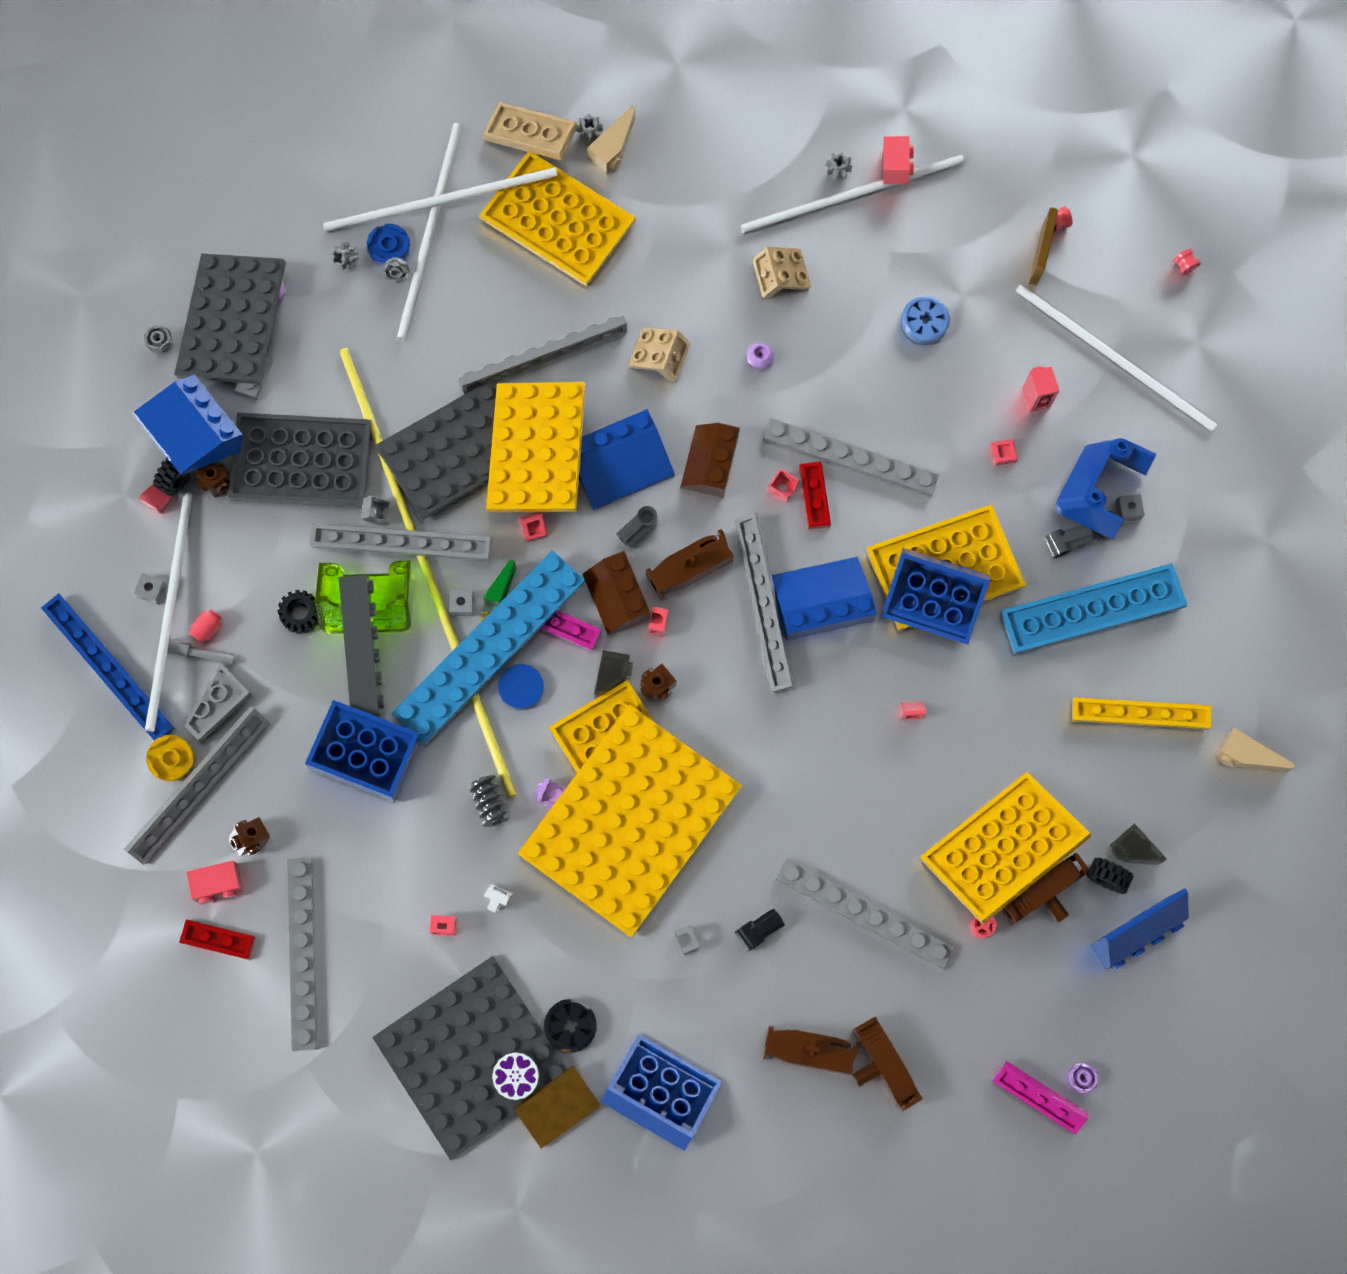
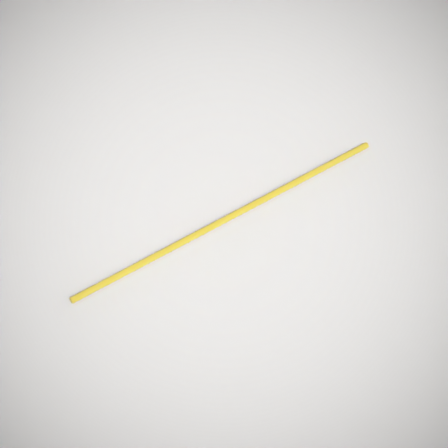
M343 348L339 352L364 418L371 420V436L376 445L383 440L348 348ZM379 455L407 531H417L402 490ZM417 556L453 651L459 645V641L427 556ZM477 693L471 701L507 797L510 798L517 794L480 696Z

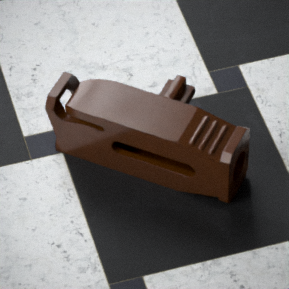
M720 529L717 532V536L704 537L670 555L658 564L655 569L651 570L648 568L646 570V577L659 599L662 600L665 598V594L682 590L733 562L734 554L728 548L724 531Z
M1075 852L1001 910L1009 923L1014 925L1045 904L1057 923L1068 917L1069 914L1056 895L1089 873V868L1079 854ZM1076 860H1077V862L1079 863V865L1082 867V869H1081L1080 871L1077 869V867H1076L1075 864L1073 863V862L1076 861Z
M876 1016L854 1028L852 1031L870 1061L869 1065L852 1074L857 1085L860 1087L879 1076L895 1106L902 1111L923 1100V1097L915 1087L911 1075L879 1024Z
M768 1026L763 1053L764 1060H768L769 1056H771L773 1059H777V1061L780 1060L782 1063L852 1075V1064L860 1049V1042H854L853 1049L847 1050L851 1048V1043L840 1038L799 1030L783 1029L782 1031H773L774 1026Z

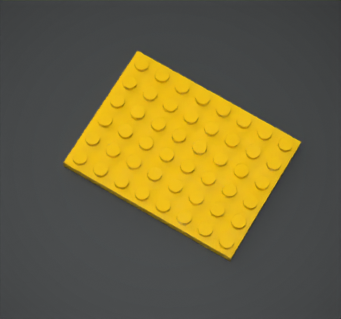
M629 704L517 854L632 938L741 789L742 785Z

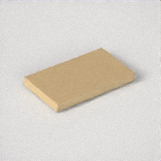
M499 102L482 137L485 141L562 160L578 125L575 121Z

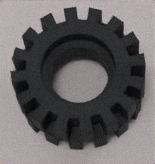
M166 457V461H162V466L158 467V473L154 475L153 486L172 497L174 494H178L179 490L183 489V485H186V480L191 475L187 473L181 476Z
M295 590V593L292 594L290 591L288 592L289 596L281 598L283 602H279V610H277L279 619L290 632L295 631L296 634H300L303 631L305 634L308 633V629L313 630L315 629L314 625L319 624L320 621L318 619L322 615L320 612L321 607L311 593L308 594L305 590L303 592ZM304 604L308 607V614L304 619L296 620L291 616V610L295 605Z
M1099 857L1093 860L1089 869L1090 872L1087 873V877L1091 881L1118 894L1127 893L1134 875L1129 870L1122 868L1123 866L1116 865L1115 862H1109L1107 859L1103 860Z

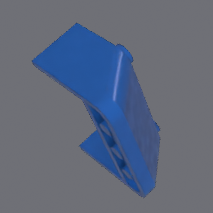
M1123 438L1087 444L1055 504L1057 512L1114 540L1124 518L1104 509L1107 502L1106 495L1094 488L1108 458L1146 476L1157 454Z

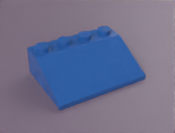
M195 375L173 382L134 411V416L181 476L241 452L243 434Z
M648 409L582 436L579 481L593 510L675 476Z
M902 548L881 617L968 645L990 583V575Z
M858 556L772 575L786 641L873 622L876 618L877 612L872 593Z
M333 700L305 765L309 770L395 803L420 733Z
M1184 888L1166 897L1090 944L1105 969L1112 967L1116 970L1126 963L1124 959L1132 954L1133 958L1146 951L1144 946L1150 942L1154 946L1164 940L1163 934L1171 930L1172 933H1175L1185 927L1182 922L1189 919L1188 891Z
M638 1034L608 1086L601 1103L685 1151L722 1081Z

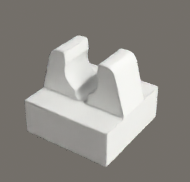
M494 884L490 885L484 895L490 899L487 909L496 913L501 904L506 906L511 901L514 893Z

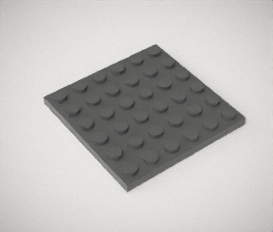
M491 956L372 1037L450 1160L516 1116L517 1113L513 1108L524 1101L507 1100L494 1089L491 1075L492 1069L499 1058L511 1052H521L532 1057L538 1065L540 1073L539 1085L534 1093L567 1070L494 956Z

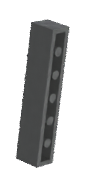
M369 575L338 577L350 706L371 715L380 714L385 704L384 696L379 694V686L382 685V673L377 672V663L380 662V650L375 649V639H378L377 625L373 626V616H376L375 602L371 603L370 594L374 593L373 579L369 580Z

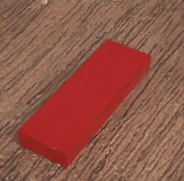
M822 461L799 464L808 530L831 527Z
M186 919L179 943L249 960L256 937Z

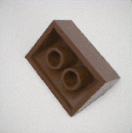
M722 423L696 425L680 488L724 498L740 427Z
M625 551L602 559L583 573L607 635L650 619V610Z

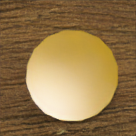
M164 735L151 743L147 751L146 763L149 771L155 777L164 781H175L183 778L190 771L193 765L194 754L191 746L185 739L177 735Z

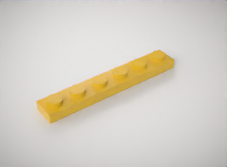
M1074 697L1072 699V722L1209 730L1211 729V705Z

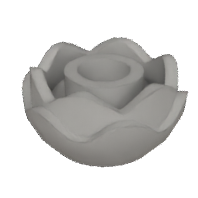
M394 257L388 259L383 264L382 272H384L385 278L391 279L394 282H400L407 279L408 274H410V268L403 259Z
M158 325L149 328L144 334L145 345L153 352L165 351L172 342L170 330Z

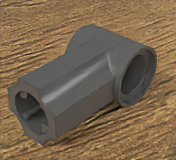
M651 506L641 507L637 515L616 533L618 538L629 549L648 531L656 528L658 524L656 510ZM646 514H650L654 517L653 520L648 523L642 521L641 519Z
M1083 525L1065 531L1062 529L1056 530L1044 537L1052 558L1064 556L1072 549L1093 541L1091 529Z

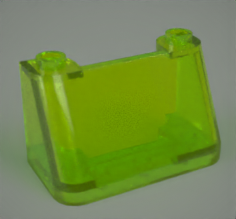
M411 560L391 563L389 565V573L344 575L343 568L339 564L334 562L319 563L315 607L319 627L323 632L330 634L343 633L338 577L369 575V580L373 579L374 593H370L371 603L375 602L376 616H373V626L377 625L378 632H403L409 630L412 619Z

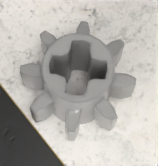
M590 114L584 118H579L580 125H578L576 132L580 133V140L585 139L591 143L592 140L600 136L599 132L603 131V124H599V117L595 118L590 116Z
M843 152L836 155L832 153L831 160H826L825 166L828 167L827 175L831 174L834 180H837V178L846 179L847 172L850 173L852 171V166L849 165L851 157L847 158L843 155Z
M349 242L334 245L335 250L331 253L333 264L340 266L341 270L355 267V261L359 259L356 247L350 246Z

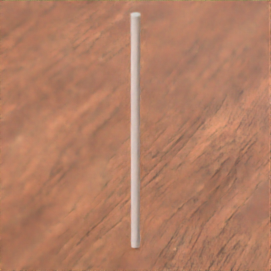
M459 123L453 124L435 196L443 195L445 192L462 125ZM441 204L431 207L397 339L401 341L406 340Z
M962 155L915 169L914 175H909V180L964 163V158ZM883 180L742 224L741 230L743 233L897 184H883Z
M556 168L546 169L326 222L323 225L325 232L555 177L557 172Z
M1022 285L1017 288L1016 292L1208 430L1212 432L1215 429L1216 423Z
M184 493L145 727V730L150 732L155 731L193 495L190 493Z

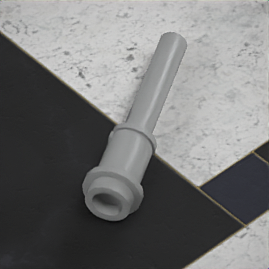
M171 637L169 639L167 655L170 653L185 658L194 656L234 665L235 656L191 647V643L171 640Z

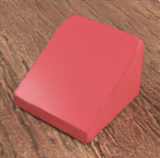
M153 483L138 499L141 503L161 513L171 499V496L154 487Z
M534 512L519 517L526 541L548 535L542 512Z
M922 702L900 703V718L902 720L923 719L925 717L926 708Z

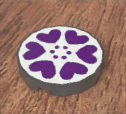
M511 1052L497 1060L492 1069L491 1079L494 1089L500 1096L507 1100L520 1101L534 1093L539 1085L540 1073L538 1065L532 1057L521 1052Z

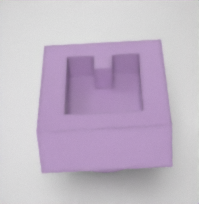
M546 777L544 782L540 781L534 794L537 795L536 800L538 803L552 808L566 788L551 782Z

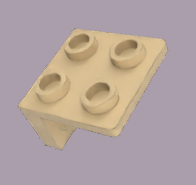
M765 247L752 258L762 298H771L782 288L804 290L811 288L801 249Z
M642 328L628 365L634 369L659 371L668 381L676 382L691 343L678 330Z

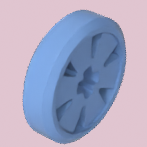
M920 296L911 300L905 306L901 317V326L904 333L912 341L920 344H932L939 341L946 334L950 324V314L947 307L940 300L930 296ZM926 316L930 321H928L927 324L922 323L923 320L920 319H923V317Z

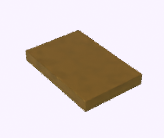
M1050 207L1041 227L1029 280L1030 285H1038L1046 267L1058 214L1057 208Z
M573 1065L513 1109L542 1149L601 1105Z

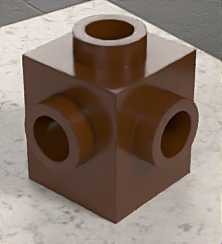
M216 462L199 468L195 473L199 479L196 482L205 493L209 491L214 498L229 487L230 479L227 475L230 472L222 463L219 465Z
M660 664L654 670L650 668L642 674L641 677L643 679L640 682L642 688L640 691L648 700L651 698L654 702H657L659 699L664 701L672 694L671 690L676 686L677 680L663 664Z
M260 817L249 822L246 820L240 821L234 825V829L229 836L232 848L235 851L237 850L240 857L247 853L249 855L256 854L270 839V835Z

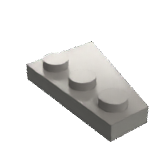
M222 663L216 669L218 672L213 680L207 684V690L200 701H197L184 723L185 728L200 743L252 696Z

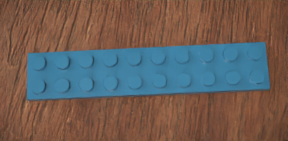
M552 550L391 714L406 728L420 733L418 740L426 746L585 584V579Z

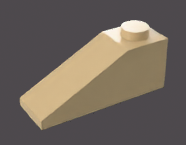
M631 106L588 147V158L606 174L611 169H616L621 163L635 121L634 106Z
M1236 728L1228 732L1215 754L1224 765L1235 768L1287 773L1295 767L1294 763Z

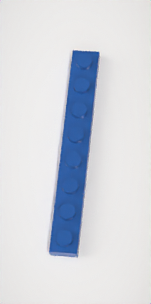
M58 593L43 605L41 609L145 730L150 702L149 697ZM158 709L155 731L146 732L155 741L159 737L169 735L175 728Z

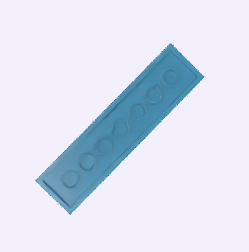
M1173 563L1007 608L1001 610L1000 614L1015 655L1185 608L1187 602Z

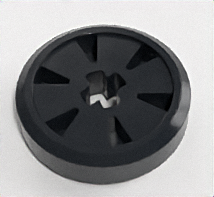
M565 999L554 1004L549 1009L544 1021L546 1038L554 1048L565 1053L579 1052L588 1047L593 1041L597 1030L596 1017L591 1008L584 1002L576 999ZM569 1019L571 1022H577V1026L574 1027L576 1031L572 1033L570 1030H564L563 1027L567 1025L565 1021Z

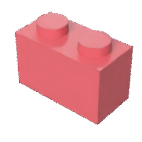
M884 136L883 184H909V175H914V162H910V158L914 157V145H910V136Z
M1039 366L1032 369L1022 387L1030 412L1051 407L1060 391L1052 366L1047 368Z
M234 860L187 871L191 899L199 902V904L214 902L213 898L223 896V899L236 897L237 892L243 891L238 863Z

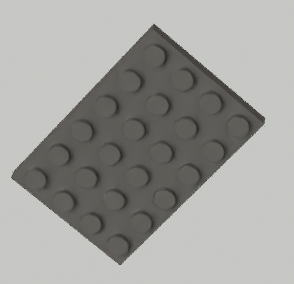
M201 253L174 373L177 378L195 375L198 380L248 384L261 383L286 266L284 259Z
M490 380L375 445V449L421 520L445 508L489 481L496 389Z
M237 412L236 427L243 436L241 452L232 455L228 490L229 500L349 507L363 506L369 461L371 420Z

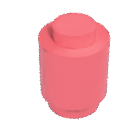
M211 609L209 612L203 610L190 626L192 629L188 633L203 644L206 640L209 641L220 628L222 623L219 620L222 617Z

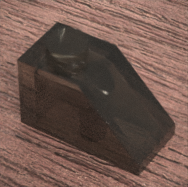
M606 650L602 651L594 699L625 682L627 676L632 675L634 663L630 662V655Z
M1135 823L1109 844L1113 855L1125 863L1159 865L1167 859Z

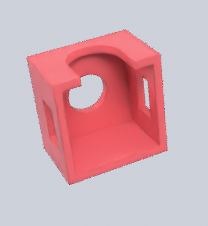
M780 468L768 486V492L787 503L797 488L799 480ZM785 484L787 490L784 492L780 491L779 485Z
M652 608L648 634L664 637L668 619L667 609Z
M431 915L430 933L432 935L456 936V917ZM440 925H442V926H447V929H439V928H440Z

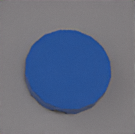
M390 223L374 228L368 235L366 242L368 254L374 262L382 266L388 259L394 257L405 260L411 248L410 239L406 231L400 226Z
M515 664L501 674L498 682V692L502 701L509 707L516 710H527L535 706L541 699L544 692V682L540 673L534 667L526 664Z

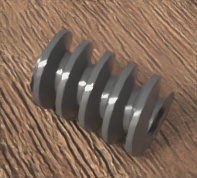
M495 775L478 778L471 783L473 785L469 788L471 793H475L472 798L473 801L478 802L476 809L482 810L479 813V817L485 819L482 822L483 827L496 826L509 820V818H504V815L509 812L508 809L500 808L505 804V800H497L502 795V792H494V789L499 784L491 783L496 778Z

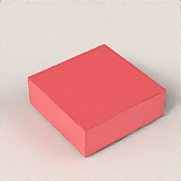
M1013 439L991 443L995 466L1018 461Z

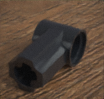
M773 908L755 921L751 920L735 931V934L746 951L749 952L763 943L765 938L784 927L785 924L778 912Z

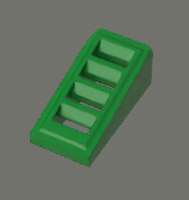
M509 560L485 593L483 599L486 604L496 607L507 596L517 569L514 560Z

